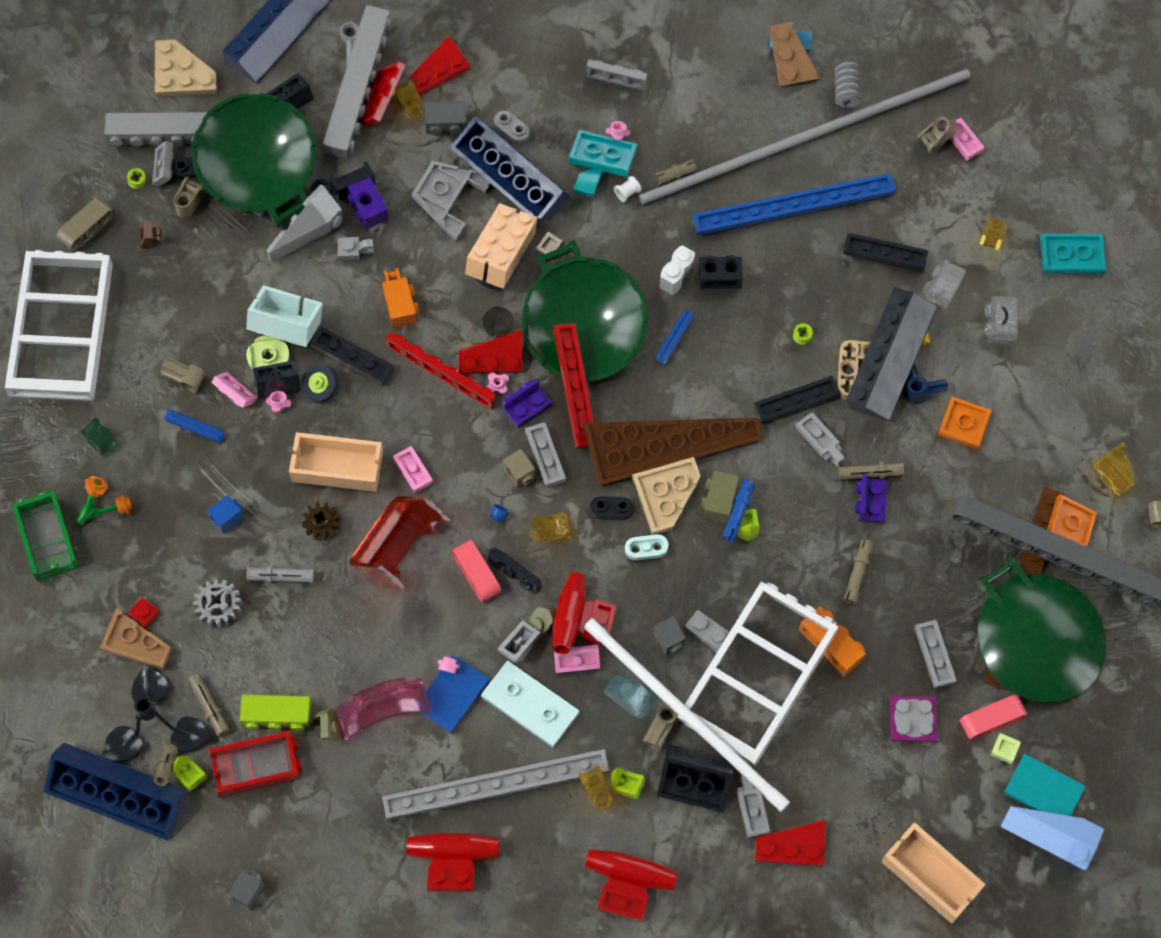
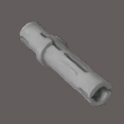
M267 566V568L247 567L246 577L247 581H266V583H272V581L313 583L314 569L272 568V566ZM260 574H278V575H260ZM283 575H301V576H283Z

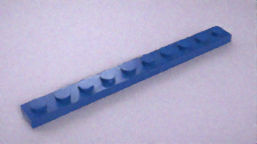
M888 173L692 214V219L697 236L895 195L896 189L891 174Z

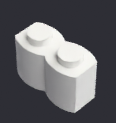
M683 245L675 250L671 262L667 263L662 269L660 289L671 295L679 291L683 279L688 277L693 270L695 252Z

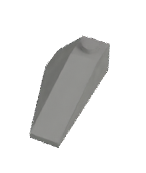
M320 185L305 200L303 205L306 207L299 216L294 214L288 230H282L266 250L270 262L324 236L341 224L343 219L342 210L324 186Z

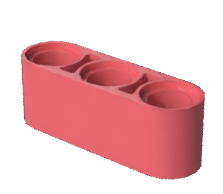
M472 540L451 550L454 559L482 603L502 592L497 580Z
M1012 695L965 715L960 719V723L969 740L972 741L1018 722L1028 714L1018 695Z

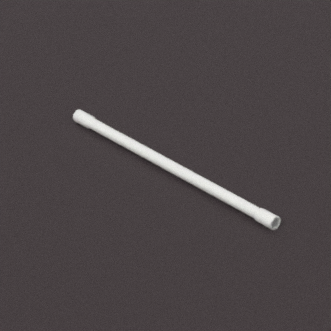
M592 618L586 623L584 628L597 641L601 642L762 792L766 799L780 812L789 805V800L765 781L646 670L595 619Z

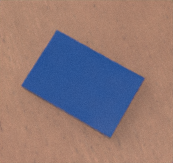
M455 655L451 659L457 660L456 664L460 665L459 669H456V673L441 670L414 707L417 712L450 734L490 681L488 677Z

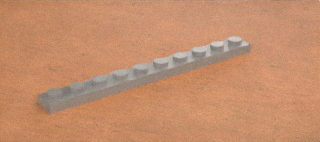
M602 749L382 796L386 819L392 820L609 773L605 750Z

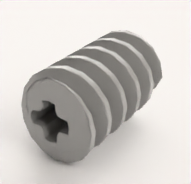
M845 62L835 68V102L839 107L856 108L861 103L859 99L861 96L859 93L860 67L856 63Z

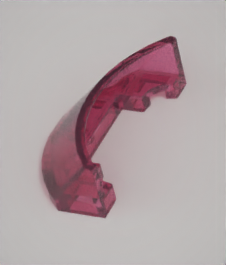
M397 678L371 685L353 694V698L350 701L341 703L337 707V719L345 739L348 740L364 728L380 720L405 713H430L432 710L422 679L416 678L412 681H406L405 678Z

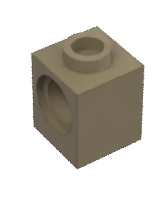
M547 232L536 249L544 255L567 244L560 238ZM571 253L551 260L550 262L556 264L561 261H564L568 258V256Z
M521 449L503 459V469L517 488L521 485L526 486L534 480L535 468Z

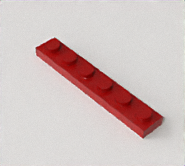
M575 323L555 325L553 332L575 449L589 448L582 423L594 422L576 326Z
M390 332L386 336V345L389 349L490 410L496 405V395L490 388H483L472 377H465L455 367H448L443 364L437 356L428 355L420 346L407 342L406 338L402 335H395Z

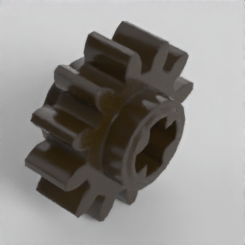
M316 502L315 509L308 506L309 514H302L305 520L302 522V527L307 528L305 531L306 535L309 536L313 533L315 541L319 536H322V539L326 541L327 534L334 537L333 529H340L339 523H337L340 521V515L336 514V508L332 507L329 510L327 502L323 507H320V504ZM321 519L325 520V522L322 521L321 524L317 523V521H321Z

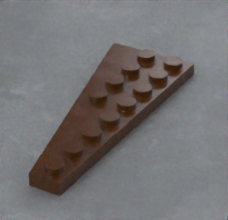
M757 417L582 423L599 485L631 477L633 474L688 458H697L763 439Z

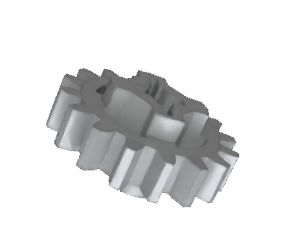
M215 579L212 585L206 581L207 587L199 586L201 593L194 594L197 600L193 602L194 608H197L195 610L196 616H200L202 623L207 620L210 627L213 625V622L217 624V627L221 626V622L229 625L228 619L235 620L236 616L234 613H240L241 611L240 607L237 606L242 604L241 598H238L240 596L239 591H234V584L227 586L226 580L219 584L218 580ZM231 597V598H232V603H231V606L229 607L227 603L230 601L229 598ZM204 599L207 601L205 609H203Z

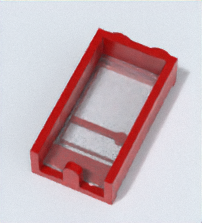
M285 731L209 749L219 797L222 798L227 795L296 779L300 780L299 772H302L303 768L301 759H296L295 751L299 750L296 737H291L290 731Z

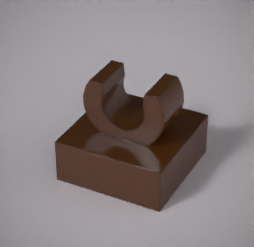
M143 220L139 228L141 248L149 249L151 242L160 241L159 236H162V231L160 227L152 228L151 220Z

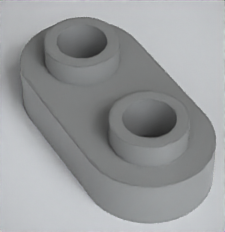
M500 111L495 115L494 126L505 137L515 144H523L528 141L529 128L521 120L508 111Z

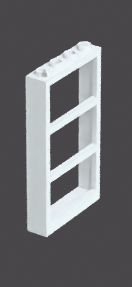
M26 251L5 389L9 397L94 401L113 267L109 255H102L103 253L85 254L83 252ZM33 265L101 268L97 296L29 293ZM28 301L96 304L92 337L23 335ZM21 343L90 347L85 381L16 378Z
M763 582L759 584L685 703V706L691 710L713 675L775 712L777 715L756 749L695 714L745 762L756 767L838 632V626H836V622L827 616L824 618L819 616L813 607L809 605L804 607L797 603L798 600L790 594L783 595L778 592L779 589L775 585ZM762 593L827 630L826 635L808 664L803 663L742 627ZM737 634L742 635L803 671L782 707L717 669L718 664ZM679 715L677 716L679 722L694 730Z

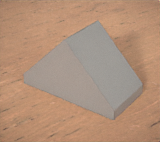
M522 620L498 647L497 651L515 663L522 662L536 642L540 632Z

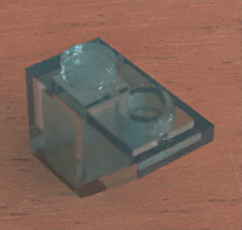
M618 674L603 689V692L625 711L638 718H642L656 703L642 684Z

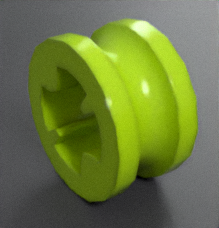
M138 168L130 170L127 174L128 184L135 189L143 187L146 183L144 171ZM138 175L140 181L135 182L134 176Z
M807 324L797 325L793 333L794 341L800 345L808 344L812 339V328ZM802 331L806 332V336L804 335V338L799 336V334L802 333Z

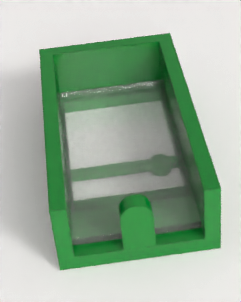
M54 491L42 492L37 497L31 499L24 498L16 504H12L31 571L37 582L79 568L59 500Z

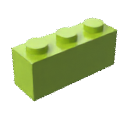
M242 695L241 725L247 730L268 728L271 731H280L282 728H290L292 731L301 732L304 729H310L312 704L310 696Z

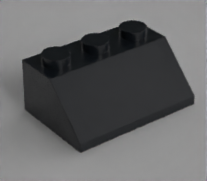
M669 745L657 796L723 812L734 766L722 757Z

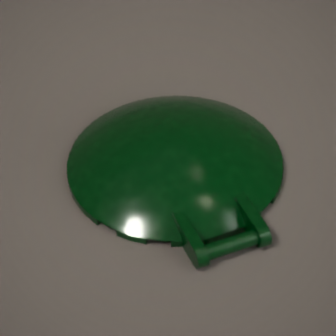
M244 93L227 98L215 105L203 117V121L193 138L192 162L198 180L204 189L223 205L245 212L266 211L275 226L279 228L283 225V222L292 218L294 214L297 215L302 212L306 207L303 203L308 197L303 189L313 173L316 162V143L308 121L292 104L286 103L270 94ZM296 197L300 198L301 203L284 213L277 215L275 212L276 209Z
M575 240L544 255L542 253L536 255L543 273L526 295L521 318L523 335L534 358L546 370L562 378L553 327L555 325L575 323L586 382L602 380L623 370L640 351L648 328L646 301L636 281L610 261L582 257ZM573 252V257L547 267L546 262Z
M1010 557L1004 562V565L987 576H981L976 580L977 586L987 598L977 624L981 657L985 666L998 683L1009 692H1014L1024 697L1025 700L1037 703H1059L1072 699L1085 691L1095 681L1102 669L1106 655V635L1101 618L1093 604L1077 588L1052 576L1026 575L1016 560ZM1010 572L1013 576L1011 579L996 589L991 586L992 582Z

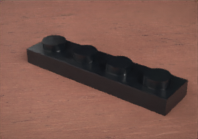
M847 233L843 250L844 255L922 272L925 270L929 252L926 249Z
M323 327L319 329L310 342L312 348L381 385L385 383L394 369L392 364Z
M829 376L754 402L753 406L761 424L838 398L841 393L833 376Z

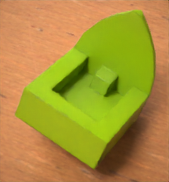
M756 509L746 510L737 533L740 539L751 541L759 535L760 531Z
M179 756L174 761L173 774L189 792L207 779L206 774L189 757Z
M622 768L613 770L611 773V785L614 792L638 799L646 781L645 777L625 771Z

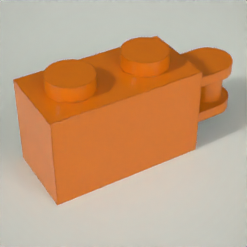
M398 268L391 272L384 271L386 282H382V288L392 328L417 323L416 315L420 313L417 302L413 303L412 296H415L413 285L408 284L406 277H400Z

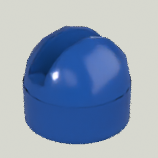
M493 504L490 516L495 522H502L507 518L509 510L501 505Z

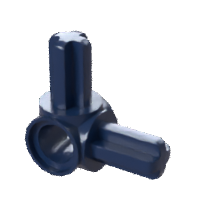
M915 364L905 384L907 399L913 404L922 403L925 398H929V394L948 390V383L945 379L927 382L926 379L919 377Z

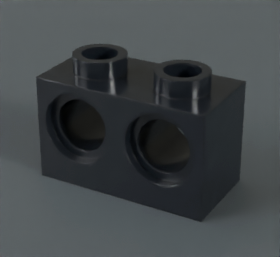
M707 255L700 257V289H741L743 280L742 257L734 255L725 257ZM711 269V270H713L714 272H713V273H709V272H707L706 270ZM728 269H732V270H734L735 272L730 273V272H728L727 270H728Z

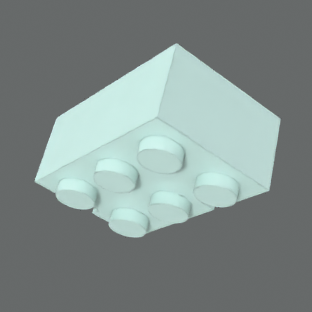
M263 285L248 309L247 330L307 347L321 323L323 303L304 298L302 316H300L301 296Z

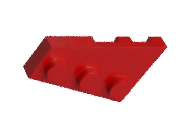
M448 36L408 77V82L417 95L421 96L469 70L470 64L450 36Z
M399 61L376 71L375 81L370 87L371 93L369 100L366 102V109L361 124L369 127L380 122L406 66Z
M522 328L515 330L513 333L501 335L490 341L481 342L459 350L460 373L523 371Z
M825 820L756 837L755 862L824 866Z

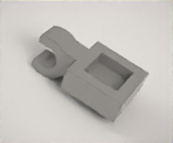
M359 237L338 238L339 260L360 259L361 253H374L372 239H365L360 242Z

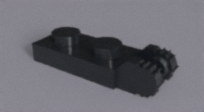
M499 548L489 549L488 556L491 565L496 569L503 568V572L509 578L513 579L515 577L520 581V585L525 590H531L535 594L538 593L542 588L541 579L508 554L499 550Z

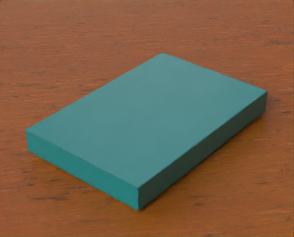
M579 130L569 155L568 163L628 177L638 144Z
M1103 234L1040 235L1043 274H1105L1106 262Z
M1024 754L1003 794L1036 811L1071 816L1085 785Z

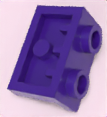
M537 379L524 383L520 390L515 393H509L502 402L503 411L517 429L552 406L551 400L539 387Z
M862 474L861 481H857L856 494H860L859 501H856L855 514H859L858 521L885 523L887 480L867 479V474Z

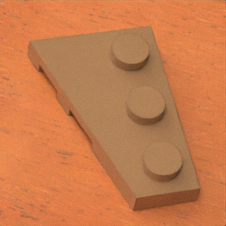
M786 22L769 26L779 86L819 79L792 24Z
M118 608L114 612L100 646L101 651L164 670L172 650L170 646L151 632L142 628Z

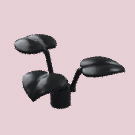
M146 664L137 675L131 689V696L135 702L134 708L138 714L135 717L136 731L134 732L129 726H119L113 729L105 741L104 750L101 755L105 759L115 762L128 761L136 757L143 747L142 740L137 737L140 733L141 720L149 721L154 717H157L170 730L174 731L170 741L180 752H191L208 742L209 733L205 725L194 717H182L178 720L177 726L174 727L159 714L152 702H159L166 696L168 683L163 675Z

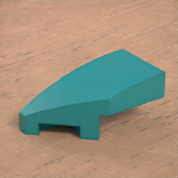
M591 169L579 173L574 193L594 198L603 171Z

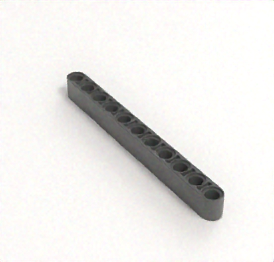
M968 496L959 497L952 518L958 523L1161 609V578Z

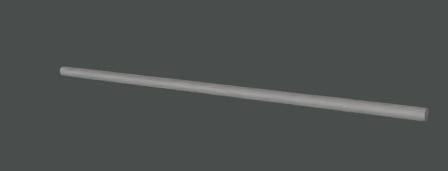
M965 69L639 195V200L642 205L965 81L970 79V72L968 69Z

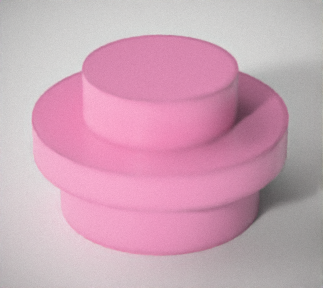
M444 657L443 661L438 660L439 670L454 674L460 665L456 664L457 660Z

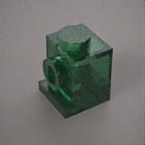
M96 417L80 432L83 440L101 456L106 452H110L115 447L116 443L111 438L113 434L105 426L101 427Z

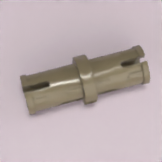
M693 159L679 165L674 164L667 170L655 173V180L659 186L669 181H677L681 179L680 177L697 172V167Z
M168 744L164 746L163 754L157 761V771L153 781L158 786L167 785L170 773L173 772V764L178 753V749L174 745Z

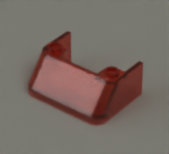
M397 496L388 504L350 559V565L386 588L403 589L405 586L399 581L400 570L396 567L418 535L432 533L437 522H449L450 518L427 497Z

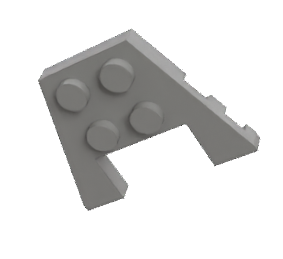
M432 161L414 189L412 197L453 240L457 241L466 223L448 214L466 183L486 193L491 183L480 173H477L476 170L458 169V166Z

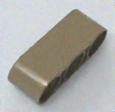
M97 197L64 224L57 232L56 237L71 251H76L112 220L115 211L100 197Z

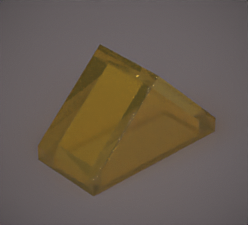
M988 216L979 244L999 250L1008 222Z

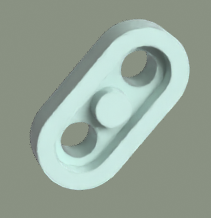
M662 535L633 537L625 544L626 556L635 561L661 558L668 551V541ZM658 545L661 549L655 550L653 547ZM638 548L639 552L634 553L632 552V549Z

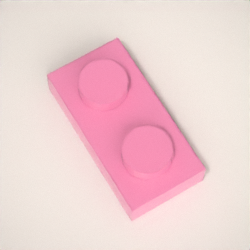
M962 118L956 120L958 125L957 132L950 140L968 161L982 153L985 147Z
M228 372L215 376L212 384L221 393L226 394L236 405L242 408L255 404L258 398Z
M412 446L393 456V460L414 493L433 484L431 476Z
M598 645L571 647L570 652L564 655L554 652L556 673L600 668Z

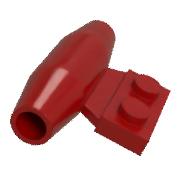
M570 573L559 596L552 633V650L558 654L564 655L570 652L578 633L587 641L603 645L584 628L586 623L592 618L609 635L611 632L616 605L596 599L585 601L586 577L582 573Z
M472 833L425 834L407 837L406 853L407 856L433 860L430 866H428L427 891L474 892L475 868L472 861L499 857L500 839Z
M589 849L584 866L610 878L602 888L597 909L639 921L643 920L648 900L646 888L674 891L678 872L654 861L617 851Z

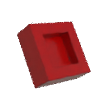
M142 597L127 614L146 629L160 612Z

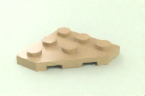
M176 40L155 41L156 97L217 93V76L213 69Z
M694 457L632 475L652 535L673 530L695 490L701 476Z

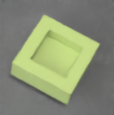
M1000 733L990 755L1012 764L1021 742Z

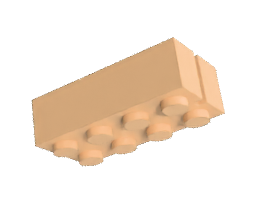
M499 203L467 256L465 274L483 280L485 266L488 264L486 282L504 289L535 235L538 217L522 211L518 214L516 209Z
M296 432L293 446L294 454H292L289 468L291 482L377 492L380 476L379 470H381L383 458L382 442Z
M915 822L885 854L881 861L951 924L986 885Z

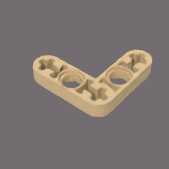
M847 340L841 344L837 387L841 393V399H847L849 393L845 392V381H849L848 388L851 390L858 373V363H862L865 357L864 351L868 349L871 342ZM847 348H851L852 351L850 359H847ZM844 366H851L854 372L852 374H845L842 368Z

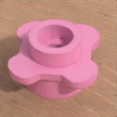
M615 121L611 123L610 128L606 129V133L615 140H622L624 136L630 135V130L627 129L625 123Z
M490 373L488 375L489 385L487 387L495 394H505L507 392L506 383L509 381V377L506 374L496 375L495 373Z
M275 391L266 399V404L272 407L273 412H279L285 407H290L291 401L287 400L284 392Z

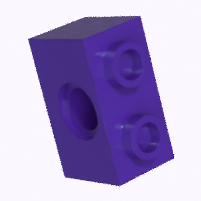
M371 177L348 186L349 195H346L351 207L354 206L356 208V218L359 223L363 222L366 229L389 220L387 208Z

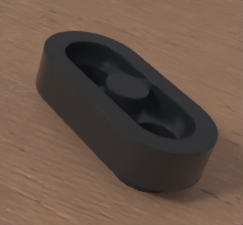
M192 156L179 158L173 162L172 172L177 179L184 180L186 177L191 179L197 178Z
M598 496L591 501L590 512L596 519L626 520L633 514V503L626 497ZM603 504L605 507L600 509L597 505ZM620 505H625L626 508H625V509H620L619 506H620Z

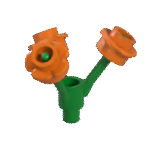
M90 476L89 479L84 480V489H86L89 495L76 521L83 525L87 519L90 520L93 516L95 517L118 509L120 515L124 513L128 515L129 510L133 509L130 497H125L124 494H121L120 497L115 498V505L98 509L93 504L94 498L101 497L108 489V485L102 478Z

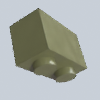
M713 471L712 478H707L705 490L709 491L708 496L703 497L700 509L704 510L703 518L724 523L728 522L739 476Z

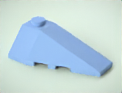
M1012 806L1000 826L1085 871L1104 831L1103 828L1084 818Z

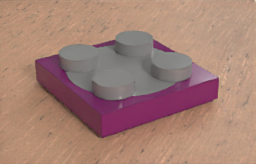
M890 697L891 742L937 741L935 697Z

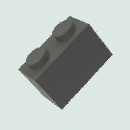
M465 101L426 102V134L462 133L466 128Z

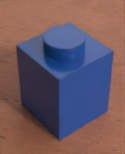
M228 495L207 510L210 520L223 534L243 519L241 512L243 507L236 499L232 500Z

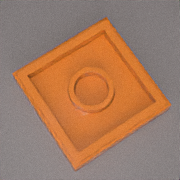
M952 396L938 436L979 449L992 410Z
M1060 494L1056 498L1047 530L1088 547L1097 512Z

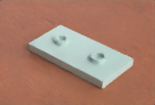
M508 660L481 694V698L552 748H554L580 713L578 709Z

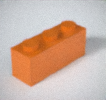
M821 606L816 609V614L823 618L825 616L830 617L834 621V616L829 610H824ZM806 618L800 623L799 630L818 648L827 630ZM836 623L838 632L824 656L845 677L864 660L866 652L860 642L854 641L849 636V631L843 625L839 626Z

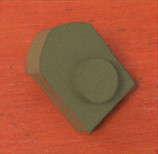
M551 606L537 607L526 621L527 624L540 632L539 640L543 639L553 626L556 609Z
M335 708L322 710L312 717L311 721H320L321 739L333 742L341 740V717Z

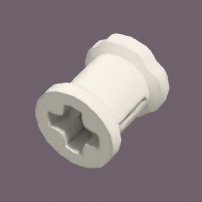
M630 176L628 181L622 185H616L614 191L622 202H626L628 197L634 193L641 192V186L633 176Z

